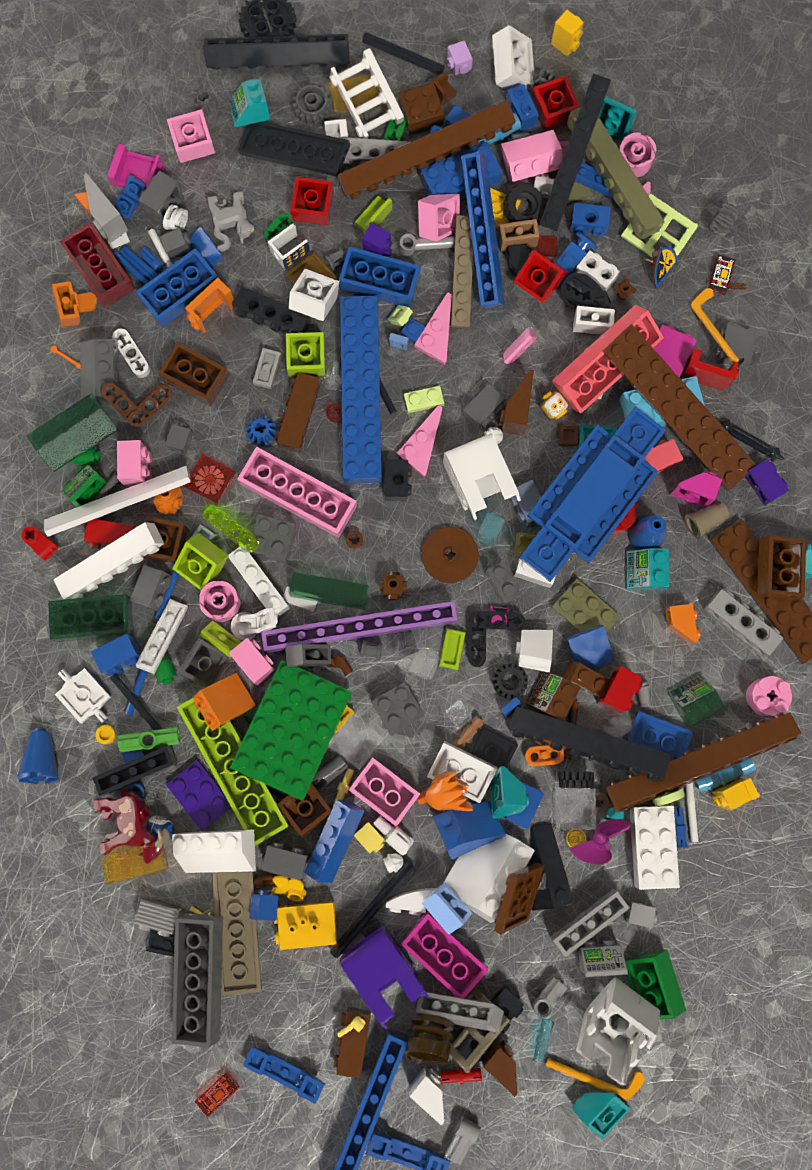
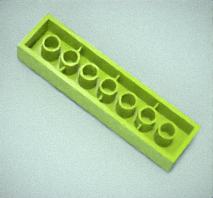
M193 698L177 707L179 713L244 830H254L255 846L290 826L287 817L277 805L278 801L268 785L230 768L243 741L233 720L212 731L206 724L202 713L196 707Z

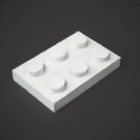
M444 741L427 777L433 780L438 774L443 772L449 773L455 770L457 772L455 778L469 785V788L463 795L480 803L498 767Z

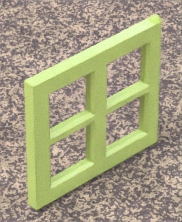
M650 193L649 198L655 207L666 214L663 219L665 222L660 231L653 234L648 242L645 243L632 234L633 227L629 223L621 237L652 257V252L655 251L653 246L662 236L676 245L674 250L678 256L697 229L698 224L693 223ZM672 219L687 228L679 241L664 231Z

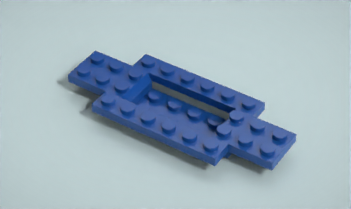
M636 406L613 436L597 424L527 515L542 529L519 559L549 582L552 581L573 552L587 563H590L659 472L644 459L666 429Z

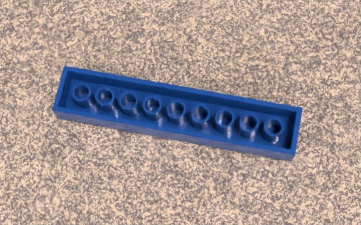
M378 296L340 297L344 484L382 483Z

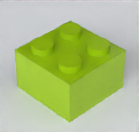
M324 332L286 333V360L289 377H297L298 372L311 376H326Z
M197 533L186 541L172 569L199 590H202L205 585L217 579L229 555L200 533Z

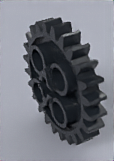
M251 0V2L245 1L246 7L241 6L242 12L239 13L240 19L238 20L244 37L294 35V28L297 27L295 8H292L291 2L287 3V0ZM262 8H265L268 20L271 23V28L274 33L270 32L267 19L265 18L264 11Z

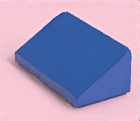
M202 227L198 228L191 236L192 243L190 245L193 250L196 248L212 268L220 263L223 257Z

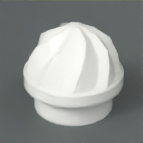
M490 427L488 431L484 432L485 435L491 433L497 445L503 439V432L499 428Z
M389 853L387 857L383 858L389 873L393 871L395 873L398 872L403 865V858L397 853Z

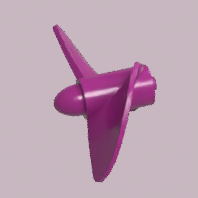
M621 819L604 821L595 828L592 840L572 846L570 850L575 857L583 862L597 865L606 864L612 859L609 839L629 829L631 824Z

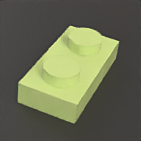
M440 386L404 393L408 413L435 408L438 405L444 406Z

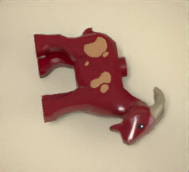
M126 788L122 791L121 797L117 799L103 798L93 800L94 811L97 813L102 812L104 821L109 820L113 813H116L118 832L106 834L105 839L107 841L99 843L101 855H107L114 848L123 845L143 847V852L139 853L138 856H142L146 864H151L162 854L170 840L169 831L166 828L163 831L159 828L157 829L158 837H156L148 830L149 810L145 806V801L137 793L130 792Z

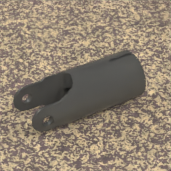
M339 753L317 770L312 782L316 779H321L315 785L318 791L349 767Z

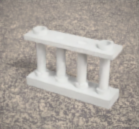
M370 48L363 51L362 62L337 74L335 68H331L330 81L334 87L337 86L357 126L355 130L359 138L368 139V131L389 120H394L396 125L403 122L404 116ZM364 69H369L372 75L369 80L348 91L345 90L341 81ZM372 86L378 87L380 91L379 96L354 108L350 100L351 97ZM381 103H386L389 109L386 114L365 125L362 124L358 115Z

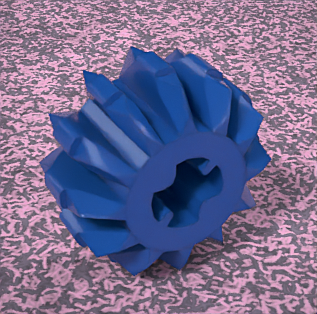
M263 414L260 419L254 415L255 421L248 420L250 426L245 427V430L248 432L246 437L251 439V444L257 442L258 447L262 446V442L268 446V440H275L272 435H276V423H271V417L265 420V415ZM260 428H262V429L264 430L263 433H260V432H259V429H260Z

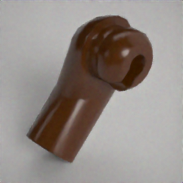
M331 655L332 664L327 665L328 667L340 668L345 676L353 672L345 657Z

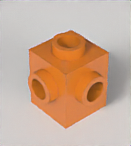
M177 487L154 496L153 502L160 513L175 515L182 506L184 496L181 488Z

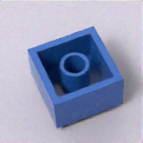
M125 634L91 651L100 672L109 676L115 673L120 675L124 672L123 669L129 666L131 668L136 667V663L142 653L136 638L129 634Z

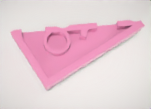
M448 292L414 345L416 349L444 365L447 361L452 295Z
M440 405L436 407L397 452L398 457L402 460H408V465L412 466L423 477L427 473L441 417L442 407Z

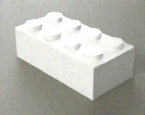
M635 806L629 808L635 887L638 889L680 888L674 806Z

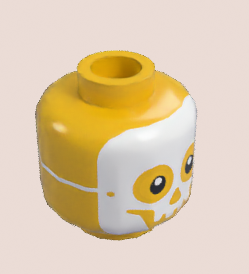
M549 391L542 397L543 401L540 404V408L548 418H555L557 420L568 411L566 409L568 402L560 392L552 393Z

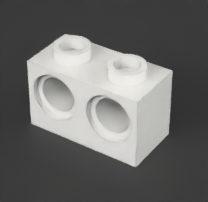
M592 251L586 254L575 272L584 271L592 275L604 287L606 292L617 279L620 272L616 266L611 263L608 264L599 254ZM587 264L593 265L594 268H588ZM601 275H607L609 279H604Z

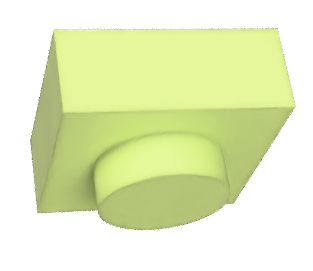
M398 305L388 320L391 324L403 326L409 320L413 311L409 307Z

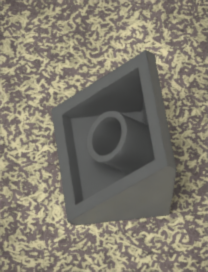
M198 638L178 672L204 687H208L228 656Z

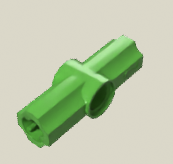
M178 727L118 735V748L120 752L180 744V731ZM147 734L153 737V744H147L145 742V736Z

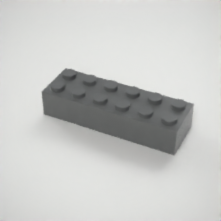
M185 913L175 918L172 1044L210 1048L220 1040L223 916Z

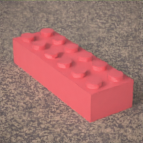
M637 305L633 306L552 380L557 390L568 402L570 408L581 414L623 376L602 350L630 324L639 331L653 348L664 339L647 309Z

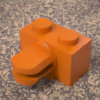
M71 281L52 284V295L61 328L80 325L79 313L96 309L97 298L92 292L80 294L73 292Z

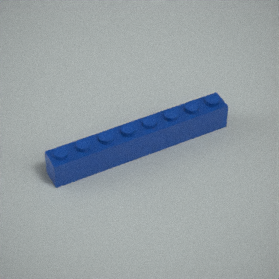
M478 151L463 155L461 158L481 307L491 309L505 306L487 161L486 156Z
M390 1029L388 1030L333 1170H358L406 1049L408 1037Z

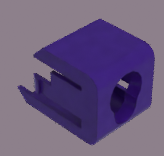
M385 925L371 933L340 958L339 963L385 1029L388 1028L385 1023L396 1015L381 995V992L398 981L412 1003L422 995H425L426 998L430 997L418 980V972Z

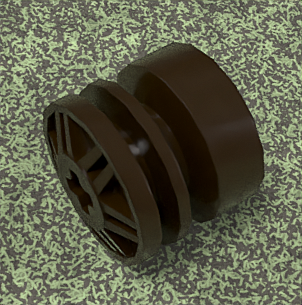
M428 1014L413 1015L411 1023L414 1025L410 1027V1032L418 1035V1037L408 1039L406 1054L426 1061L448 1062L451 1046L442 1040L452 1039V1033L449 1031H453L454 1023L450 1020Z

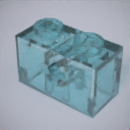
M487 512L478 531L476 541L493 548L505 521L500 514Z

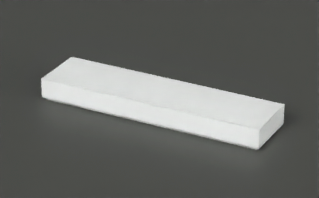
M169 599L136 663L137 668L155 674L188 609L187 605Z

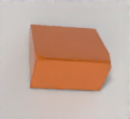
M87 192L74 194L78 203L93 218L90 213Z

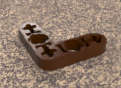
M108 381L100 387L101 395L133 427L142 426L172 397L171 388L161 383L156 385L135 405L114 383ZM113 387L112 392L118 397L114 398L109 393L106 395L107 390L105 388ZM161 388L164 389V390L167 389V390L165 391L166 396H162V395L159 396V395H160V391H159V390H160ZM153 395L156 396V397H158L157 399L160 400L159 403L157 402L156 399H154V398L152 397ZM122 399L128 403L127 408L124 410L118 408V402ZM152 400L154 402L152 410L145 409L146 401ZM141 408L142 411H144L147 414L145 416L144 414H140L141 411H139L138 409ZM133 414L139 415V417H138L139 421H138V422H136V421H133V422H132V420H133L132 415H133Z

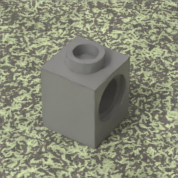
M628 901L629 909L626 911L625 921L649 928L656 924L658 912H656L655 907Z

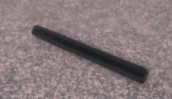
M406 861L398 872L338 940L337 944L332 947L330 953L333 957L339 958L414 870L413 864Z

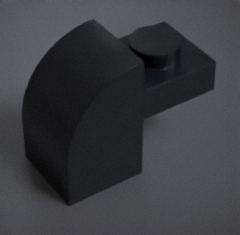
M527 245L508 247V267L515 277L528 259Z

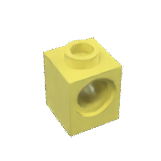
M369 821L354 834V837L369 853L372 851L377 853L384 846L382 842L385 838Z

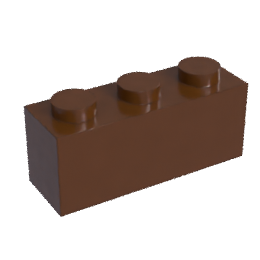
M348 1007L347 1013H342L340 1025L346 1028L356 1016L361 1017L366 1023L360 1032L353 1028L343 1036L338 1037L337 1046L341 1048L340 1054H335L333 1067L337 1068L336 1075L360 1079L371 1011Z

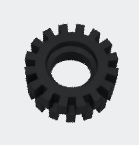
M514 663L504 664L493 675L492 684L494 685V690L505 699L521 696L526 691L529 682L526 671ZM506 674H513L517 677L518 683L515 688L509 689L504 686L503 678Z
M558 772L559 788H595L594 772Z

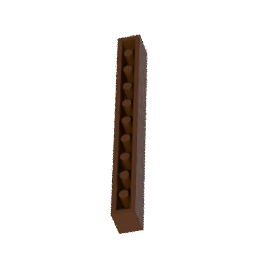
M508 100L338 174V181L346 199H357L362 196L361 193L367 190L369 193L373 192L383 183L389 185L399 176H402V178L407 177L417 168L422 170L433 161L435 163L443 161L445 156L451 153L452 156L462 152V148L467 146L469 148L475 147L479 144L478 141L483 139L488 141L494 138L496 133L501 131L506 133L512 130L516 120Z
M781 712L774 715L770 721L761 720L755 723L753 728H742L736 732V735L731 737L725 735L714 744L710 742L705 743L697 751L689 750L682 753L680 758H670L663 781L659 780L658 783L652 782L647 779V776L641 774L634 776L630 774L622 782L616 780L609 783V787L606 788V794L617 814L797 740L802 733L791 712L787 714Z

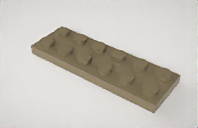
M253 871L212 872L215 915L223 916L221 996L261 992L257 920L249 919L251 895L255 894Z

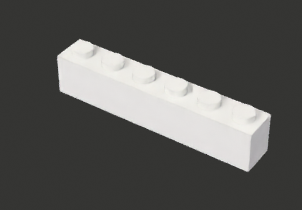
M144 522L54 579V582L63 600L77 601L83 597L82 594L97 589L98 584L112 580L113 575L128 570V566L132 563L141 562L145 555L157 552L159 550L158 547L162 546L164 542L155 524Z

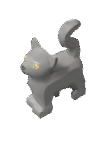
M242 192L234 193L233 206L227 207L226 200L216 204L218 202L217 196L208 197L210 213L213 216L215 237L224 242V244L217 247L219 251H226L231 245L230 238L221 233L222 230L237 226L236 232L241 244H243L244 238L249 237L252 232H255L254 225L250 224L247 220V213L243 207L244 195Z

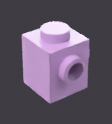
M465 40L448 46L447 64L449 69H452L455 75L465 74L472 70L473 59Z

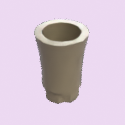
M719 501L697 512L685 515L684 520L691 535L699 539L706 532L727 519L730 514L727 506Z

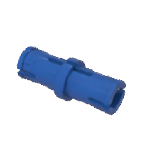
M674 807L677 848L688 847L686 837L687 825H685L683 807Z

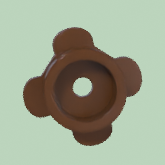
M627 278L623 279L620 284L614 285V291L622 300L627 299L630 294L636 292L635 287L631 286L630 280Z

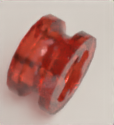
M331 404L327 407L326 416L329 421L338 422L342 419V408L338 404ZM331 410L339 411L337 412L338 416L336 417L334 415L330 416L329 414H331Z

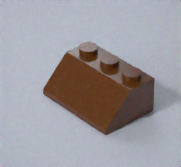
M772 535L759 539L757 596L770 598L805 597L806 539Z

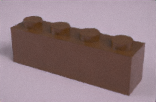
M298 372L296 378H293L291 383L293 390L286 399V406L288 407L286 413H282L280 420L282 426L280 430H277L275 441H277L279 448L297 453L301 452L320 389V378Z

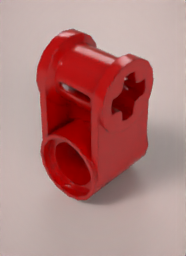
M28 526L22 530L21 537L23 541L45 562L59 549L53 541L35 527ZM30 534H33L35 538L31 539Z

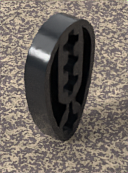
M576 271L569 274L563 281L561 295L565 303L576 309L577 306L599 308L600 304L598 302L605 301V306L607 307L605 309H610L611 301L608 293L599 281L589 273ZM573 280L575 282L574 286H582V291L585 293L587 290L590 291L591 298H583L584 294L582 292L577 294L574 287L569 289L567 281L571 282Z

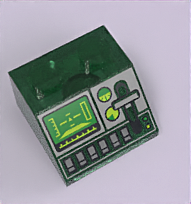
M702 674L667 692L685 726H692L725 708L716 689Z

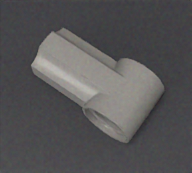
M552 977L540 995L533 1000L532 1009L534 1013L540 1018L549 1017L552 1009L568 988ZM545 1002L547 1009L542 1013L538 1012V1004Z
M461 1117L456 1126L455 1135L445 1152V1156L452 1162L461 1165L471 1144L473 1145L476 1142L481 1127L465 1117Z

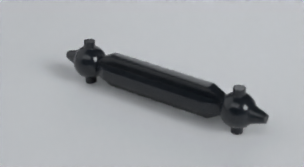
M729 419L727 421L718 420L732 437L764 455H769L771 461L784 459L778 447L772 449L769 444L737 426H731Z

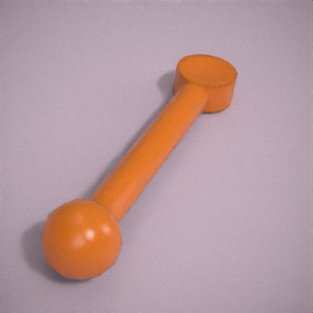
M51 346L50 351L53 354H59L76 365L77 369H81L80 362L59 351L57 346Z

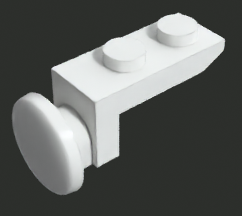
M267 608L255 614L249 612L238 613L231 621V631L240 640H245L246 638L250 640L262 631L275 628L277 614L273 611V608Z

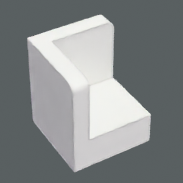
M346 119L324 122L327 136L348 138Z

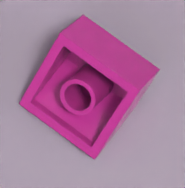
M704 472L680 482L670 492V495L706 508L715 501L722 479L718 478V475L715 473Z

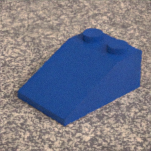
M490 801L471 804L473 811L450 809L433 816L451 860L506 836L499 819H492Z

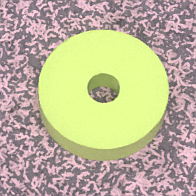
M678 788L652 800L655 806H661L685 797L682 788Z

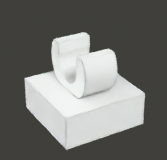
M544 173L541 177L536 176L534 187L542 193V197L549 198L554 179H550L549 174Z

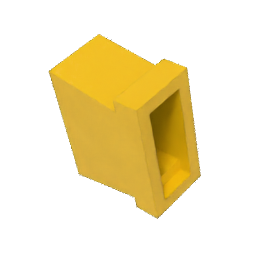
M737 778L724 787L721 786L712 790L714 795L712 796L713 802L717 807L725 810H733L760 797L751 778Z

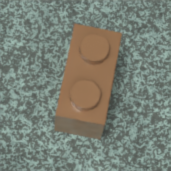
M537 220L500 224L498 237L501 251H507L509 246L527 245V248L536 247L539 240Z

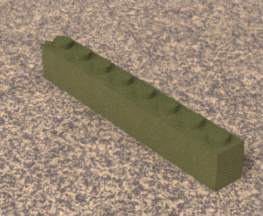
M581 107L572 110L569 115L567 124L571 131L574 129ZM598 117L586 150V156L593 163L597 174L602 177L606 188L610 190L616 204L622 209L624 217L632 225L634 233L642 240L659 232L665 221Z

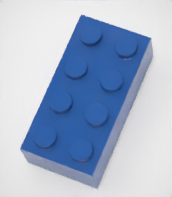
M488 142L422 169L420 181L427 195L459 194V201L466 199L461 156L478 151L486 156L490 188L500 184L503 172Z
M349 246L339 278V287L344 291L363 296H378V300L411 308L420 278L421 266Z
M195 248L137 290L136 294L142 304L163 328L186 311L185 307L216 280L218 275Z

